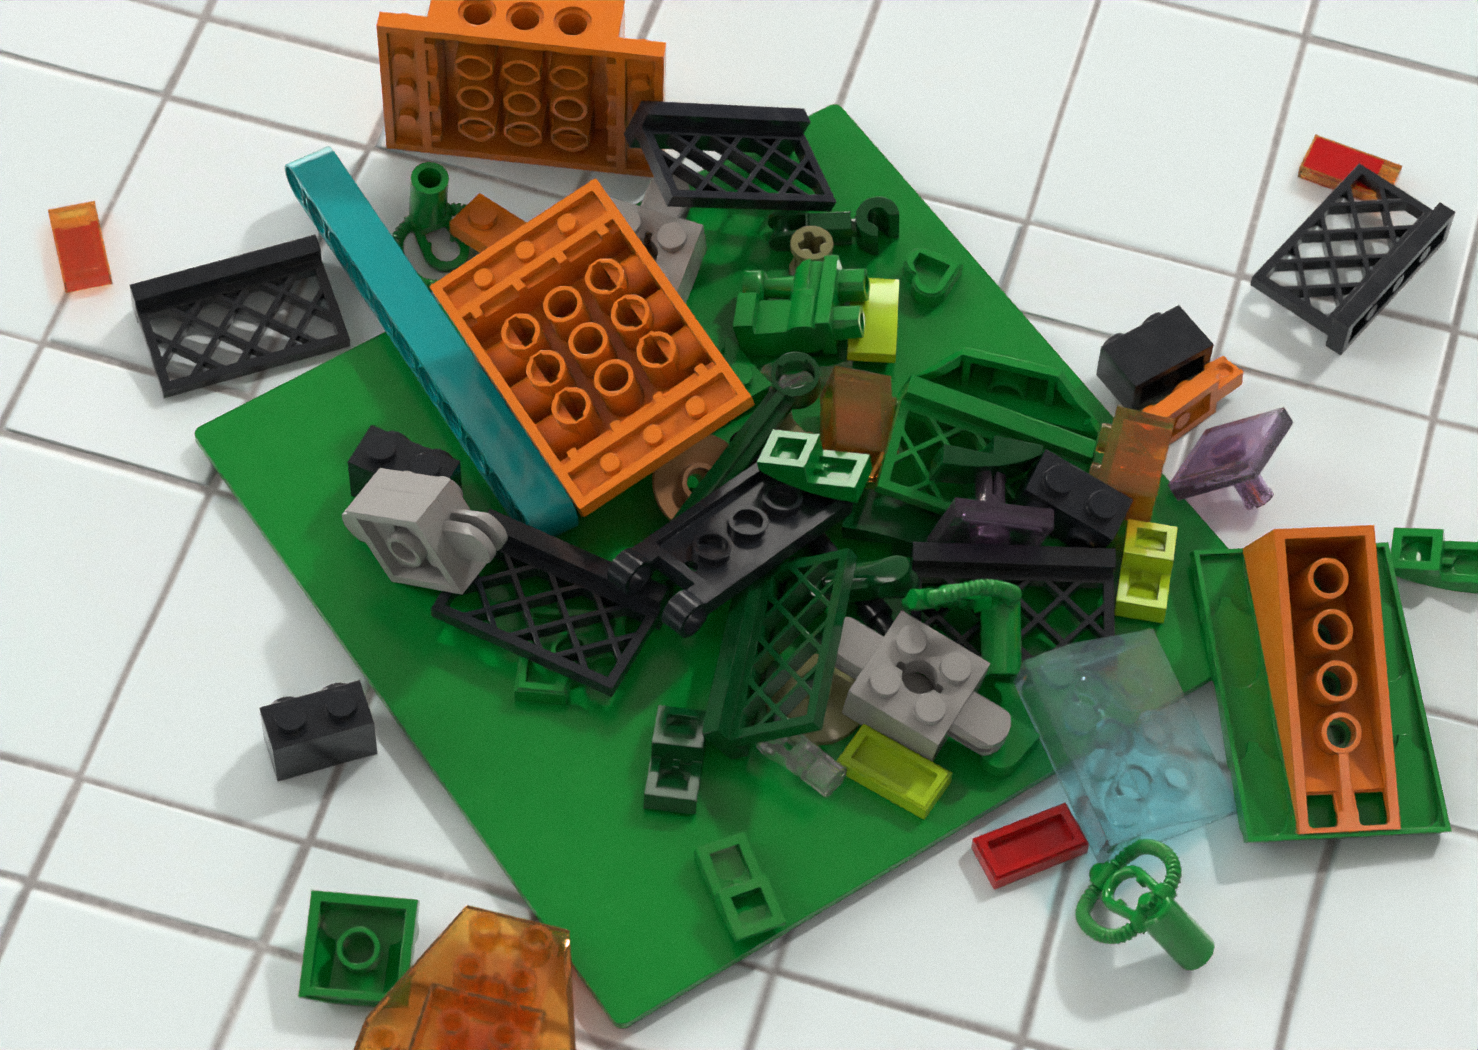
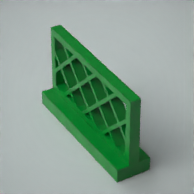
M911 375L898 392L893 409L896 413L874 492L1027 546L1066 547L1065 543L1056 538L1053 539L1037 533L1032 524L1015 514L1003 521L991 517L984 505L983 500L1001 492L1010 506L1015 496L1012 486L1021 483L1027 472L1008 480L995 481L996 486L979 494L973 484H960L968 499L954 504L944 500L936 486L939 482L929 480V472L919 454L937 445L939 449L944 444L950 445L948 440L958 435L971 439L977 451H982L996 435L1043 445L1042 454L1047 449L1085 471L1087 464L1093 458L1097 441ZM907 417L924 422L933 438L914 447L904 430ZM900 444L904 452L897 455ZM909 459L921 480L920 483L912 487L890 481L893 466ZM926 489L928 494L923 493L921 491ZM1017 522H1019V524H1020L1021 527H1019V526H1017V525H1014V524L1017 523Z

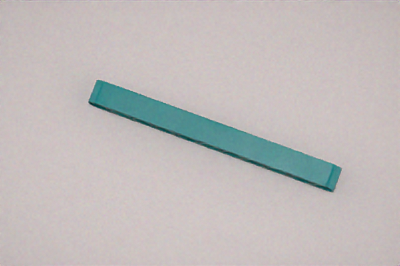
M327 146L286 164L285 174L295 197L508 516L554 537L577 527L579 523L578 516L570 497L335 151L330 146Z

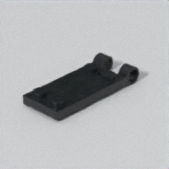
M756 462L634 547L621 551L610 564L607 579L628 596H633L648 584L653 572L659 570L683 589L675 594L665 606L662 613V622L682 638H689L703 626L708 614L851 514L853 502L816 495L785 484L758 470Z

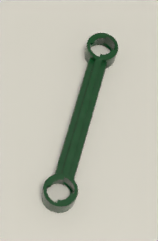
M790 352L782 355L774 362L770 372L771 390L671 521L745 471L764 448L772 430H777L793 409L806 408L818 399L821 393L820 370L817 362L811 356L802 352ZM791 370L806 371L814 379L812 383L807 381L800 387H789L786 385L783 389L779 385L780 378ZM662 573L651 578L668 586L669 593L676 586V583Z

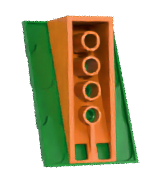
M1374 525L1273 529L1244 548L1193 550L1190 552L1200 623L1203 624L1211 679L1216 691L1227 766L1231 772L1239 829L1243 835L1244 844L1452 832L1389 543H1376Z

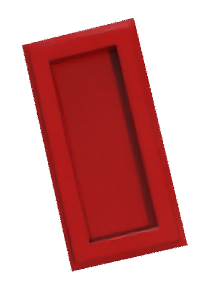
M1066 802L972 839L971 849L994 890L1088 853L1089 843Z

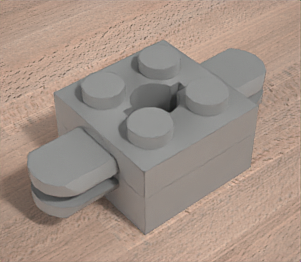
M675 175L672 176L678 190H690L686 182ZM653 177L640 206L612 198V201L686 304L707 250L704 227L702 224L686 220L690 207H667Z
M379 468L342 514V520L346 528L357 539L366 542L391 582L457 594L465 592L484 566L492 561L496 551L501 549L507 541V533L501 523L489 513L470 510L462 497L463 492L459 485L445 476L436 477L416 474L411 471Z
M902 610L884 637L859 621L845 617L835 668L855 679V682L848 691L842 713L860 725L866 724L932 762L948 737L953 738L980 755H990L997 752L1004 745L1011 727L1010 714L1005 709L977 693L990 666V663Z

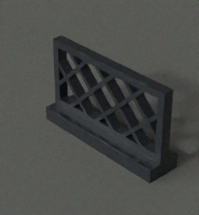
M641 101L624 132L630 148L642 149L667 207L831 212L836 204L835 197L804 134L811 122L804 108ZM661 149L675 150L680 156L675 159ZM703 151H715L721 155V158L717 161ZM795 151L800 164L784 154H792ZM745 153H756L762 159L760 162H757ZM687 158L708 171V175L706 177L700 175L683 164L684 160ZM729 160L750 175L745 179L725 166L724 163ZM770 162L789 174V179L785 180L765 167V164ZM675 175L696 190H678L672 176ZM715 176L736 189L737 192L725 191L711 182V180ZM757 178L779 193H767L752 182ZM795 180L800 181L812 189L814 194H807L793 185V182Z
M1359 163L1252 276L1250 285L1328 335L1325 346L1342 355L1447 240L1455 211L1441 202L1434 209H1431ZM1361 182L1376 192L1377 200L1354 201L1352 189ZM1406 211L1417 218V221L1413 225L1393 226L1390 212ZM1357 213H1381L1383 226L1360 228ZM1348 214L1351 228L1327 229L1325 218L1328 215ZM1387 239L1389 251L1381 254H1366L1363 240ZM1354 240L1357 255H1333L1331 242ZM1302 243H1322L1324 257H1300L1298 247ZM1360 267L1363 278L1360 282H1339L1337 268ZM1304 270H1328L1330 284H1306ZM1295 271L1298 286H1280L1269 277L1274 272ZM1333 296L1336 308L1327 316L1311 306L1310 297Z
M316 234L129 285L132 308L137 323L140 324L164 398L350 347V338L321 258V248ZM316 276L320 287L312 302L289 292L295 281ZM262 290L276 297L265 315L243 305L250 293ZM323 299L327 309L320 306ZM284 301L306 311L296 329L273 319ZM216 303L229 309L219 328L197 318L203 306ZM237 314L259 323L249 342L227 332ZM315 315L332 323L336 335L318 340L305 334L304 331ZM170 316L183 323L173 340H169L153 332L150 321ZM190 327L213 336L203 354L180 345ZM267 328L290 338L283 350L270 352L257 346ZM221 341L243 350L236 363L223 365L210 359ZM158 346L166 349L163 356H161ZM174 354L196 363L189 376L169 380L166 367Z
M489 509L487 513L496 518L507 533L506 543L501 549L496 551L495 558L504 561L507 571L480 577L478 574L463 594L442 591L431 607V616L612 697L653 630H660L662 627V613L669 602V587L650 579L648 584L639 593L628 596L607 579V572L612 563L611 561ZM538 576L549 582L551 591L525 597L519 581ZM511 583L517 599L490 606L484 589ZM476 591L482 605L481 609L465 613L450 607L455 597ZM579 596L593 601L596 611L573 617L569 616L564 600ZM556 603L562 619L535 626L529 609ZM522 612L527 626L526 629L508 633L497 628L494 618ZM628 616L642 622L636 632L615 637L609 620ZM601 622L607 640L580 646L574 629ZM566 631L572 649L553 653L542 647L539 638ZM626 648L621 655L620 649ZM612 652L616 665L609 676L606 677L589 669L585 658Z
M913 542L910 564L911 570L920 578L919 589H922V583L948 585L992 579L1016 585L1022 593L1030 586L1044 587L1055 598L1039 615L1021 599V613L1031 621L1021 630V641L1038 628L1056 645L1046 656H1032L1021 646L1022 671L1114 674L1115 548ZM1059 587H1065L1067 589L1063 592ZM1080 588L1102 589V605L1090 616L1070 599ZM1061 605L1081 623L1065 639L1045 622ZM941 607L938 611L934 608L910 611V615L919 621H922L923 612L929 617L924 624L931 628L936 624L952 641L981 657V654L969 643L981 631L980 620L962 636L943 618L953 608ZM974 609L971 610L980 619V613H974ZM1101 616L1103 618V629L1095 623ZM1088 629L1103 643V658H1083L1071 644ZM1063 652L1067 657L1057 656H1059Z

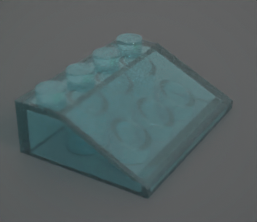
M1153 629L1071 643L1024 660L1015 678L1014 685L1036 732L1040 734V741L1097 863L1104 864L1105 861L1110 862L1111 859H1115L1114 856L1116 854L1119 855V851L1139 839H1152L1163 842L1237 814L1235 798Z

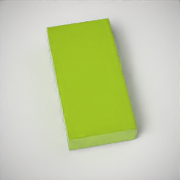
M866 724L861 726L836 761V771L923 820L928 816L952 779L950 771Z

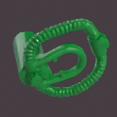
M425 162L416 166L411 173L409 215L405 216L403 222L395 228V231L392 232V237L405 254L403 246L406 236L410 233L414 234L425 262L437 271L452 272L466 263L469 258V246L450 233L449 225L452 216H456L466 204L461 206V203H451L450 205L447 202L448 172L438 163ZM445 227L450 234L449 241L456 242L460 249L457 258L451 261H441L436 258L432 252V243L428 242L426 234ZM420 276V278L422 279L430 293H432V290L429 286H431L438 280H430L429 278L427 279L426 277L423 278V276Z
M981 579L969 581V583L964 582V584L942 585L937 589L912 588L907 596L903 598L902 606L906 611H922L935 607L953 608L954 610L957 608L962 610L963 608V610L969 609L970 611L974 609V613H980L981 658L990 663L985 678H1014L1022 676V592L1018 586L1001 580Z
M1139 839L1124 847L1123 850H1120L1119 855L1116 854L1114 856L1115 859L1110 860L1111 863L1105 861L1104 864L1096 863L1091 867L1089 882L1092 885H1089L1088 889L1081 895L1075 910L1076 921L1087 936L1094 939V941L1114 945L1132 940V937H1137V933L1145 934L1147 932L1185 970H1196L1210 960L1215 948L1214 940L1174 900L1177 896L1176 889L1179 888L1178 884L1181 883L1182 868L1179 857L1176 856V852H1173V849L1160 841ZM1145 854L1158 857L1166 867L1164 883H1158L1141 867L1135 865L1127 866V864ZM1128 878H1136V882L1142 888L1147 887L1150 892L1143 893L1138 898L1135 910L1128 907L1122 899L1114 900L1115 890ZM1102 895V902L1109 911L1129 920L1130 924L1126 923V926L1118 927L1117 929H1108L1098 925L1092 918L1091 912L1099 896Z

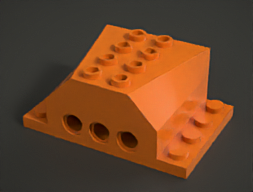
M431 0L427 16L379 12L376 28L386 148L654 177L642 149L630 148L624 132L641 101L666 102V42L625 38V0Z
M596 178L429 286L483 371L570 497L581 517L592 513L755 405L752 396Z

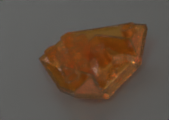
M466 905L366 1016L353 1050H576L570 930Z

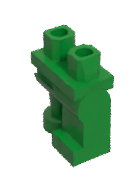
M839 255L824 256V261H811V258L802 261L796 268L794 275L768 278L764 270H745L742 284L743 293H738L733 329L739 347L747 357L784 355L790 352L812 353L820 349L823 350L824 354H838L840 340L864 338L865 315L862 306H845V302L869 300L870 281L866 269H842ZM769 298L789 299V301H788V300H768V299H769Z

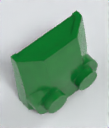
M311 890L298 997L336 1005L380 1009L407 1008L414 949L419 936L418 916L420 902L418 899Z

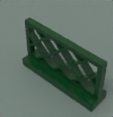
M850 548L779 564L731 598L701 732L705 738L730 760L748 757L749 748L752 744L822 730L857 561V555ZM837 569L835 577L819 591L815 585L830 570ZM799 578L800 580L781 598L782 582ZM811 590L816 596L794 617L790 611ZM828 607L826 620L810 634L806 628ZM786 617L790 623L773 640L776 625ZM802 633L806 640L785 661L780 654ZM818 650L819 656L816 665L802 678L797 671ZM777 660L781 666L764 683L766 669ZM793 677L798 683L776 705L771 698ZM809 694L810 700L807 714L789 718L788 715ZM767 703L772 710L755 725L757 712Z

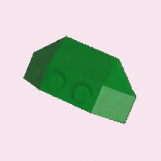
M963 347L916 375L917 377L1098 441L1099 422L1061 369ZM1095 446L1093 458L1091 459L1092 461L1094 460V456H1095V452H1096V446Z

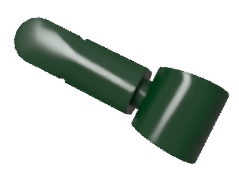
M875 196L866 199L856 210L855 219H851V211L826 213L777 211L770 214L767 219L768 226L773 229V234L768 240L769 247L781 252L791 250L790 241L792 235L796 232L795 230L805 226H817L828 231L832 236L833 246L852 245V237H855L858 246L862 250L878 255V230L884 232L889 238H899L898 207L892 200L886 197Z
M900 555L873 562L856 563L848 603L875 600L877 598H905L910 589H919L920 578L911 570L909 561ZM795 557V558H791V559L788 560L787 562H791V561H795V560H799V559H803V558H808V557ZM837 569L830 570L815 587L821 591L835 577ZM799 578L783 581L781 598L800 580ZM810 590L801 601L811 602L816 595Z

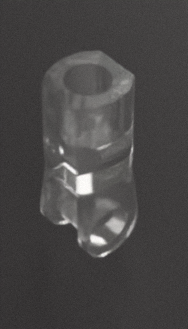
M804 734L755 744L763 755L790 770L824 797H829L842 784L846 776L847 768L809 740ZM788 742L794 748L789 751L782 745Z

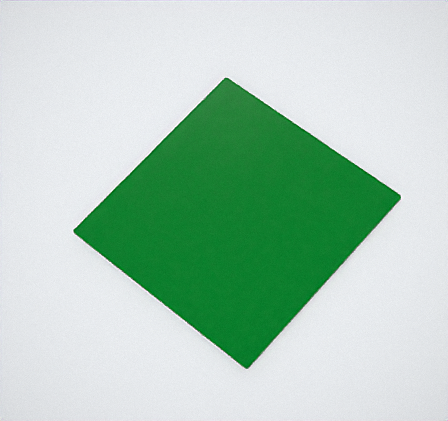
M838 104L828 105L809 115L808 117L811 122L804 133L835 197L836 204L831 212L851 211V219H855L856 210L866 199L875 196L886 197L892 200L898 207L899 238H889L884 232L878 230V255L862 250L858 246L855 237H852V245L833 246L831 255H839L842 269H866L868 278L899 280L895 363L847 360L848 339L840 340L838 354H824L822 349L817 352L805 353L811 356L819 366L821 393L812 405L803 409L792 410L795 422L805 432L820 434L823 450L869 454L872 472L864 488L874 490L896 413L893 410L898 392L911 375L916 376L963 347L1061 369L1100 424L1094 460L1089 461L1085 472L1133 499L1114 540L1106 547L1116 549L1114 608L1128 519L1178 527L1164 623L1114 615V674L1022 671V676L984 678L977 693L1005 709L1016 719L1039 733V744L1011 775L996 777L988 774L982 768L980 754L948 737L933 762L952 773L951 783L925 820L836 771L837 759L862 725H859L845 739L832 744L808 745L786 737L752 744L749 748L748 757L730 760L707 739L696 815L644 809V793L651 760L652 739L658 705L707 710L731 599L708 614L703 626L689 638H682L664 623L660 630L654 629L612 697L577 682L571 689L566 705L515 701L514 690L519 655L432 617L431 607L442 591L391 582L366 542L357 539L346 528L342 520V514L356 498L351 496L347 462L371 425L385 431H397L405 435L410 441L429 449L446 451L454 459L460 461L462 497L470 510L487 513L489 509L508 516L386 332L197 427L194 433L196 443L602 1010L613 1025L620 1029L628 1028L1212 681L1203 624L1200 623L1189 553L1193 550L1229 548ZM795 151L792 154H784L800 164ZM745 153L757 162H760L762 159L756 153ZM729 160L724 163L725 166L745 179L750 175ZM770 162L765 164V167L785 180L789 179L790 175ZM703 169L697 173L706 177L709 172ZM715 176L711 180V182L725 191L737 192L736 189ZM757 178L752 182L767 193H779ZM795 180L793 182V185L807 194H814L812 189L800 181ZM689 185L690 190H696L694 187ZM642 201L636 203L635 205L640 206ZM690 207L686 220L703 225L707 250L686 305L702 328L706 329L717 323L739 347L733 329L738 293H743L742 284L745 270H764L768 278L790 276L789 265L794 255L791 253V250L781 252L769 247L768 240L773 234V229L768 226V216L777 211L800 213L826 212ZM913 249H930L963 264L960 278L942 304L935 307H925L915 302L912 298L911 284L903 276V262L905 255ZM769 298V299H768V300H788V301H789V299H776V298ZM845 302V306H850V302ZM439 304L447 318L450 320V322L452 323V325L454 326V328L466 344L465 340L461 336L460 332L458 331V329L456 328V326L454 325V323L452 322V320L450 319L442 305ZM782 355L748 358L771 383V368L774 362ZM791 370L780 378L779 385L783 389L786 385L789 387H800L807 381L812 383L814 379L806 371ZM758 405L711 433V435L717 436L729 444L732 435L742 428ZM907 417L904 430L914 447L933 438L924 422ZM958 435L948 440L952 446L977 450L969 438ZM900 444L897 455L904 452ZM938 445L919 454L928 472L930 471L931 460L940 451ZM909 459L893 466L890 481L907 487H912L921 482ZM653 472L585 517H581L576 510L578 526L556 536V538L612 562L621 551L634 547L670 522L661 512L655 500L652 487ZM690 475L687 479V486L693 492L699 482L694 476ZM943 482L936 484L946 501L957 504L968 499L960 484ZM996 482L973 484L978 494L997 485ZM1021 483L1012 486L1015 494ZM926 489L921 491L923 493L928 494ZM1001 492L983 500L991 517L1003 521L1014 516L1013 513L1008 511L1009 505ZM950 518L946 543L1024 545ZM843 519L825 532L838 550L850 548L857 555L856 563L873 562L895 556L892 555V544L842 538L841 526ZM1017 522V523L1014 524V525H1017V526L1021 527L1020 524H1019V522ZM1034 526L1037 533L1048 536L1053 539L1055 538ZM807 544L782 563H786L791 558L812 557L817 554ZM494 557L480 571L479 576L483 577L507 571L504 561ZM656 570L651 578L660 575L661 572ZM538 576L519 581L525 597L551 591L549 582ZM511 583L484 589L490 606L517 599ZM922 583V589H937L943 584ZM677 584L669 593V601L675 594L683 590ZM1030 586L1021 596V599L1038 615L1055 600L1044 587ZM1059 587L1063 592L1067 589L1065 587ZM1080 588L1070 599L1090 616L1102 605V589ZM476 591L455 597L450 607L465 613L481 609L482 605ZM583 596L564 600L566 608L596 610L593 601ZM903 598L884 599L893 610L891 617L894 621L901 610L910 615V611H906L902 606ZM800 601L790 613L796 617L810 602ZM854 602L848 603L845 617L853 618L864 624L856 613L857 605ZM552 603L544 606L557 607V604ZM1063 605L1045 620L1063 639L1081 624ZM828 607L826 611L818 615L806 628L810 634L826 620ZM958 608L952 609L943 617L962 636L980 620L969 609L963 610V608L962 610H958ZM522 612L494 618L497 628L510 633L522 630L524 619ZM922 612L921 622L924 623L929 617ZM1021 613L1022 630L1031 621ZM627 616L625 635L636 632L642 622ZM1101 616L1095 623L1103 629V618ZM786 617L776 625L773 640L790 623ZM936 624L932 627V629L949 638ZM1038 628L1021 641V646L1032 656H1046L1056 647ZM1088 629L1071 644L1083 658H1103V643ZM981 631L969 641L980 654ZM801 633L780 654L785 661L806 640L805 636ZM1062 652V653H1061L1059 656H1057V657H1067V656ZM777 660L766 669L764 683L781 666ZM604 666L594 671L608 677L614 666ZM765 705L757 712L755 725L767 715ZM745 831L762 875L767 873L786 924L735 943L709 892L695 859L694 851L697 847Z

